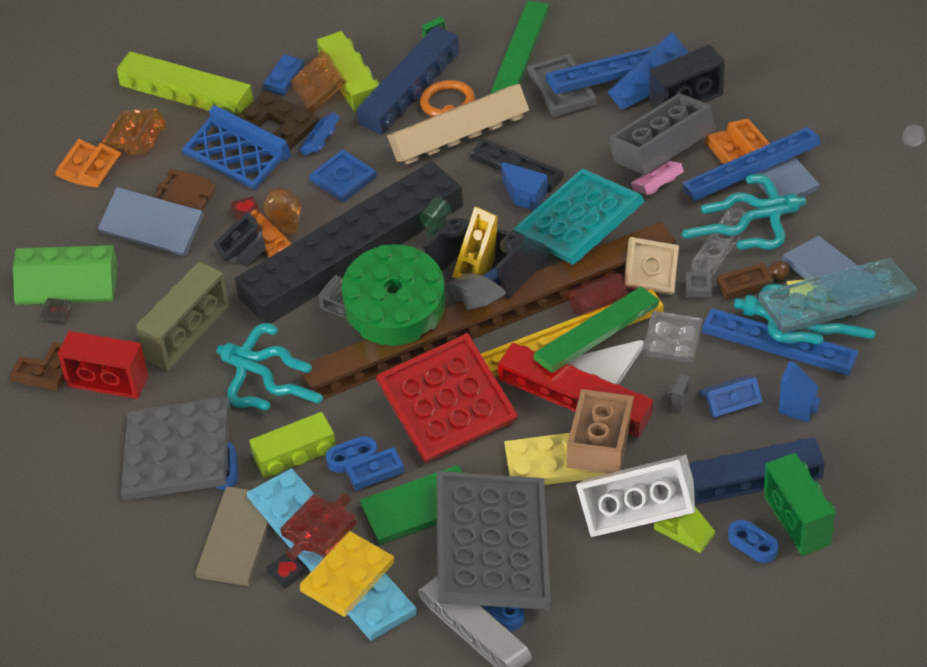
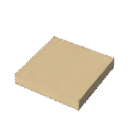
M630 237L628 240L623 287L631 289L642 287L645 290L653 289L655 293L673 295L679 245Z

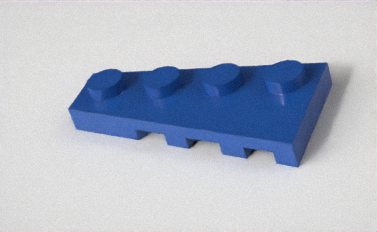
M673 32L669 33L607 93L621 110L649 96V70L688 54V50Z

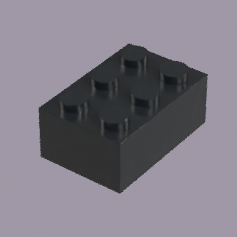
M709 44L650 69V106L654 109L678 93L703 103L724 95L725 60Z

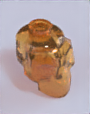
M277 187L271 189L264 200V212L274 222L275 226L282 229V232L288 234L296 233L301 210V203L298 197L285 188Z

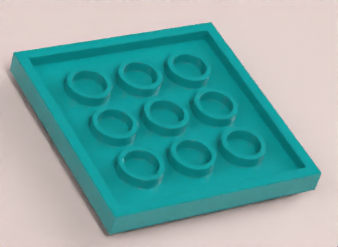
M582 168L514 227L513 231L516 234L544 243L548 253L574 265L594 246L598 245L605 236L616 229L630 214L634 213L644 203L641 194Z

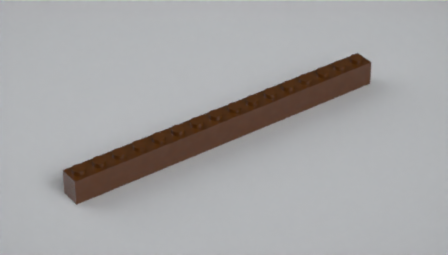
M662 221L647 226L644 229L591 249L574 265L562 260L554 265L537 270L510 299L505 298V295L486 306L469 310L466 309L463 301L445 307L444 314L438 325L433 330L430 329L421 335V339L415 342L389 346L377 344L366 339L316 360L309 361L307 363L311 364L312 370L309 373L300 371L302 384L306 389L320 393L323 396V400L374 380L376 375L468 333L471 339H475L623 279L625 277L628 240L630 237L675 245L676 240Z

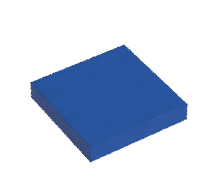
M342 149L312 172L309 177L311 182L344 203L377 177V172Z

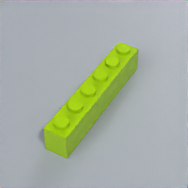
M130 51L117 67L120 86L202 108L207 111L215 105L237 116L253 102L250 84Z

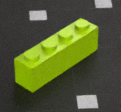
M339 31L317 39L318 54L353 111L356 112L362 102L380 84L377 80H373L369 67L364 66L362 57L359 52H355L351 39H347L343 32Z

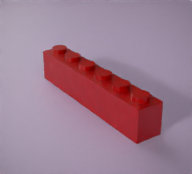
M512 342L499 361L498 380L575 412L581 389L634 396L628 434L637 438L640 437L652 416L653 399L648 398L646 395L628 390L620 384L606 381L595 374L584 372L573 365L566 364L551 373L533 359L534 352L536 351L531 350L527 346H521Z

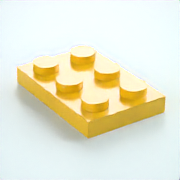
M349 531L302 581L300 591L346 617L394 564V556Z

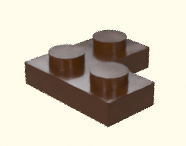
M53 342L43 361L20 356L10 373L11 381L58 391L65 379L58 357L62 344Z

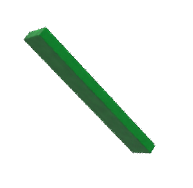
M533 1L526 2L491 93L521 83L547 17L549 4Z
M639 287L534 352L533 359L553 373L658 307L659 299L644 288Z

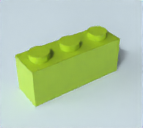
M322 412L249 440L252 457L263 478L277 475L284 470L302 465L319 456H324L330 448L336 446L334 433Z

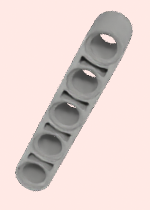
M437 576L419 589L418 593L424 604L494 667H524L532 660L531 653L527 647L480 605L438 603Z

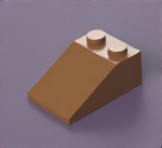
M581 389L567 444V468L606 474L621 470L634 396Z

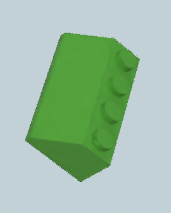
M114 246L16 248L13 262L15 305L113 302L118 270Z

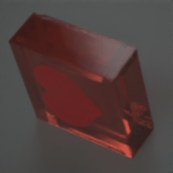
M254 196L231 202V207L237 221L247 211L252 212L256 210L258 214L261 213Z

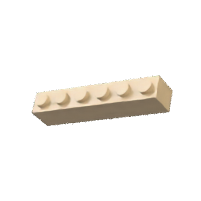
M520 84L511 85L391 133L387 137L396 161H405V164H409L419 160L418 155L426 152L428 156L439 152V147L447 144L448 147L461 143L460 138L467 135L469 139L479 136L484 128L489 127V130H493L503 126L502 121L510 119V122L521 119L523 118L522 113L529 111Z

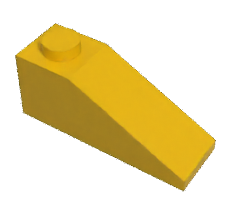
M474 207L452 277L458 278L467 273L483 276L491 271L495 259L498 216L479 207Z

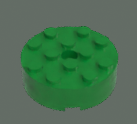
M382 245L371 249L356 258L348 267L343 277L342 296L346 318L350 326H353L360 332V336L371 342L389 346L415 342L421 339V335L430 329L433 330L444 314L445 288L440 267L428 254L414 247Z

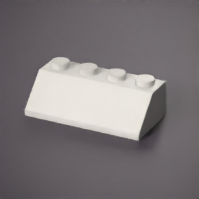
M686 454L584 479L576 485L591 537L695 512L694 482Z

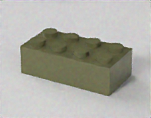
M199 261L192 269L188 270L186 275L177 285L171 288L170 292L161 301L155 304L154 308L145 317L140 319L136 329L145 360L168 371L229 307V301L222 272Z

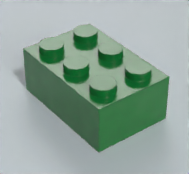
M796 453L766 463L764 498L801 556L830 546L834 533L836 510L833 503L827 501L824 497L819 482L814 481L810 476L807 464L804 461L801 462Z

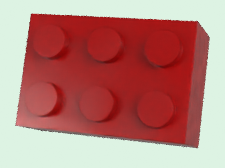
M68 331L58 352L67 387L139 399L149 376L141 343L131 340L125 341L107 336L102 337L84 332Z

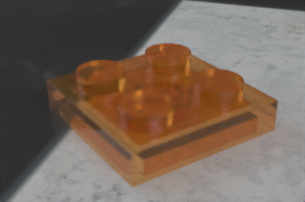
M323 50L291 80V83L306 107L314 113L346 83V80L330 55Z

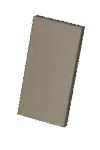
M234 487L225 488L195 572L197 578L244 586L250 585L270 526L266 518L247 498V492L250 490Z

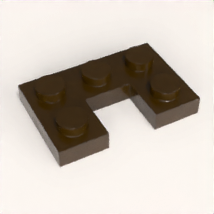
M267 90L237 115V117L259 128L269 119L282 125L273 135L287 141L290 151L319 122L318 116Z

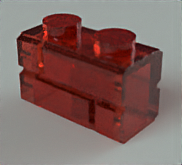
M611 273L583 284L579 288L566 291L575 315L587 314L617 302L628 295L620 273Z

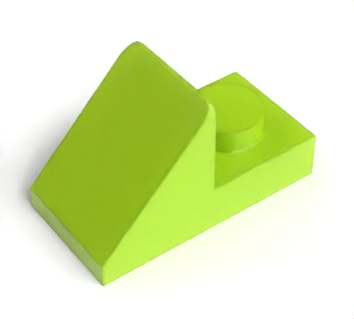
M696 507L694 513L654 522V530L699 553L704 550L715 535L714 529Z

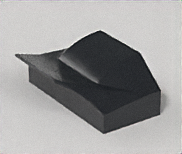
M249 211L213 244L225 261L237 262L245 266L253 263L266 250L262 237L263 228Z

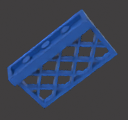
M215 105L209 110L210 118L182 149L185 155L255 191L281 160L286 162L291 156L287 141ZM212 126L220 131V133L207 136V132ZM233 136L237 138L238 142L225 145L224 138ZM221 139L222 146L209 149L208 142ZM205 143V150L197 152L192 150L196 145ZM251 145L256 149V151L243 154L242 151L243 147ZM239 148V155L227 158L226 151ZM223 153V159L215 161L210 159L212 154ZM261 156H274L271 161L261 163ZM257 158L258 164L245 167L244 160ZM241 162V168L235 170L228 169V164ZM259 171V175L254 181L246 178V173Z

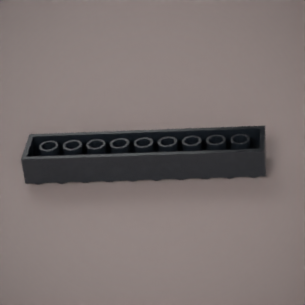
M430 161L237 276L235 282L238 298L263 323L271 324L319 295L334 275L343 278L351 263L363 253L382 245H401L462 208V186L436 163Z

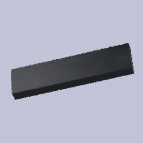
M484 138L470 152L471 159L501 172V165L505 162L546 174L549 192H552L564 178L563 171Z

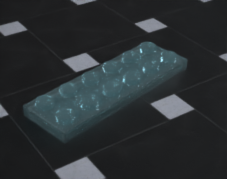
M890 257L759 293L758 301L784 334L916 297L917 288Z

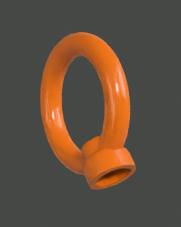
M456 80L440 81L430 85L423 91L420 97V106L426 114L434 117L456 108L452 105H446L443 109L432 107L429 99L435 93L447 89L461 91L466 96L465 101L461 105L474 101L475 93L464 82Z

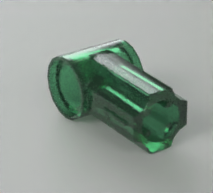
M435 197L419 215L420 221L426 227L428 240L447 222V216L451 213L450 205L439 197Z

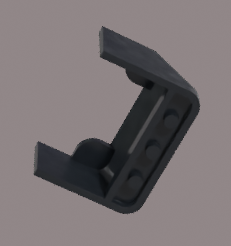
M458 217L449 219L423 245L425 253L438 264L441 272L460 254L470 220ZM497 228L495 256L504 259L496 266L502 288L506 292L505 298L510 299L548 259L549 254L544 243Z

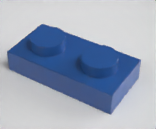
M284 54L263 83L264 90L285 96L305 67L304 60Z
M335 112L321 118L300 146L299 150L304 156L313 151L315 153L320 151L325 145V138L329 137L336 130L335 124L340 118Z
M394 447L345 465L346 473L355 491L405 472L404 465Z

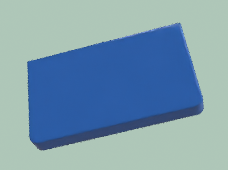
M748 375L699 390L701 396H706L711 417H717L763 402L756 377Z

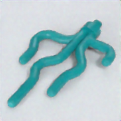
M763 174L748 175L746 182L748 184H762L769 199H760L745 192H737L729 195L723 201L704 204L700 210L703 214L730 209L737 202H744L759 209L746 212L740 218L738 224L734 226L710 224L685 229L681 234L684 239L717 233L735 236L741 234L748 227L750 221L770 217L771 227L776 236L775 239L749 238L739 240L736 243V247L739 250L755 247L773 250L779 248L785 241V232L781 225L780 217L786 213L798 212L799 207L806 205V199L804 196L797 197L795 193L779 196L774 183L769 177Z
M768 284L764 286L760 292V299L750 295H746L745 300L735 298L734 308L742 309L743 315L753 316L755 314L768 320V333L770 336L783 343L806 342L819 345L824 341L823 336L819 334L838 333L873 339L876 336V332L873 329L839 323L818 324L802 313L790 311L797 308L805 309L815 315L844 319L846 312L842 309L820 306L810 300L797 298L781 303L771 302L770 294L785 295L787 293V287L784 285ZM778 319L797 322L813 333L782 332L778 329Z
M270 323L257 325L251 331L242 347L233 343L217 347V354L221 355L222 361L237 368L236 375L227 390L230 404L234 407H256L264 411L269 410L271 407L270 402L258 397L239 398L237 396V392L246 377L247 370L261 375L267 391L273 395L283 396L292 394L318 404L323 401V396L320 393L294 384L276 385L270 369L256 363L272 356H279L285 365L304 373H309L312 370L311 364L293 358L290 352L282 346H271L259 352L252 351L259 337L264 333L275 335L278 332L277 326Z

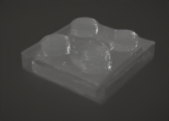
M653 311L643 346V356L693 363L703 326V318Z

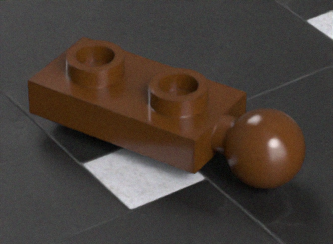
M775 261L769 269L762 262L717 276V284L726 300L762 290L764 286L773 284V279L779 281L786 279L790 269L784 261Z

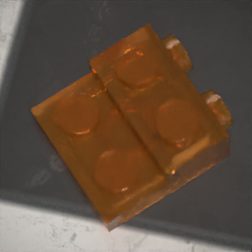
M157 108L120 112L101 143L112 149L124 148L128 155L146 154L151 147L155 146L156 137L160 134V131L165 130L166 121Z

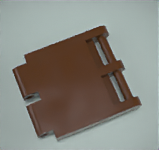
M169 169L165 181L158 185V191L154 198L158 199L163 193L160 198L161 200L203 212L207 206L205 202L210 201L217 189L215 188L216 185L211 183V179Z

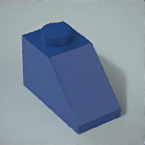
M503 162L501 165L502 182L514 205L535 210L540 206L548 193L547 175Z
M789 361L781 379L779 413L809 422L812 414L818 412L821 404V398H818L819 386L792 361Z

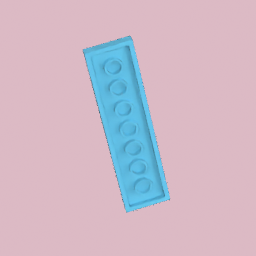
M292 468L247 492V498L266 518L271 527L310 572L348 533L345 527ZM385 573L348 615L369 640L372 641L415 616L416 607Z

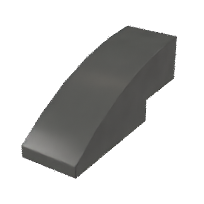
M473 273L463 274L444 285L453 303L463 301L467 310L486 306L506 294L505 290L495 282Z

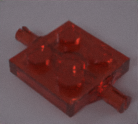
M343 493L335 503H332L313 494L280 528L281 536L294 543L291 549L286 552V556L290 560L292 558V561H295L303 551H308L325 558L357 524V516L344 510L345 506L351 502L350 496Z

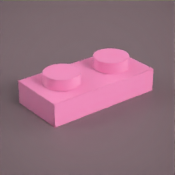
M673 161L664 162L651 173L642 175L631 182L633 191L644 193L645 195L658 191V187L665 183L673 182L676 180V176L684 172L682 164Z

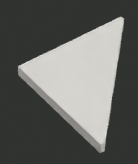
M639 340L582 354L567 363V365H573L577 369L589 374H595L611 383L620 384L644 348V341Z

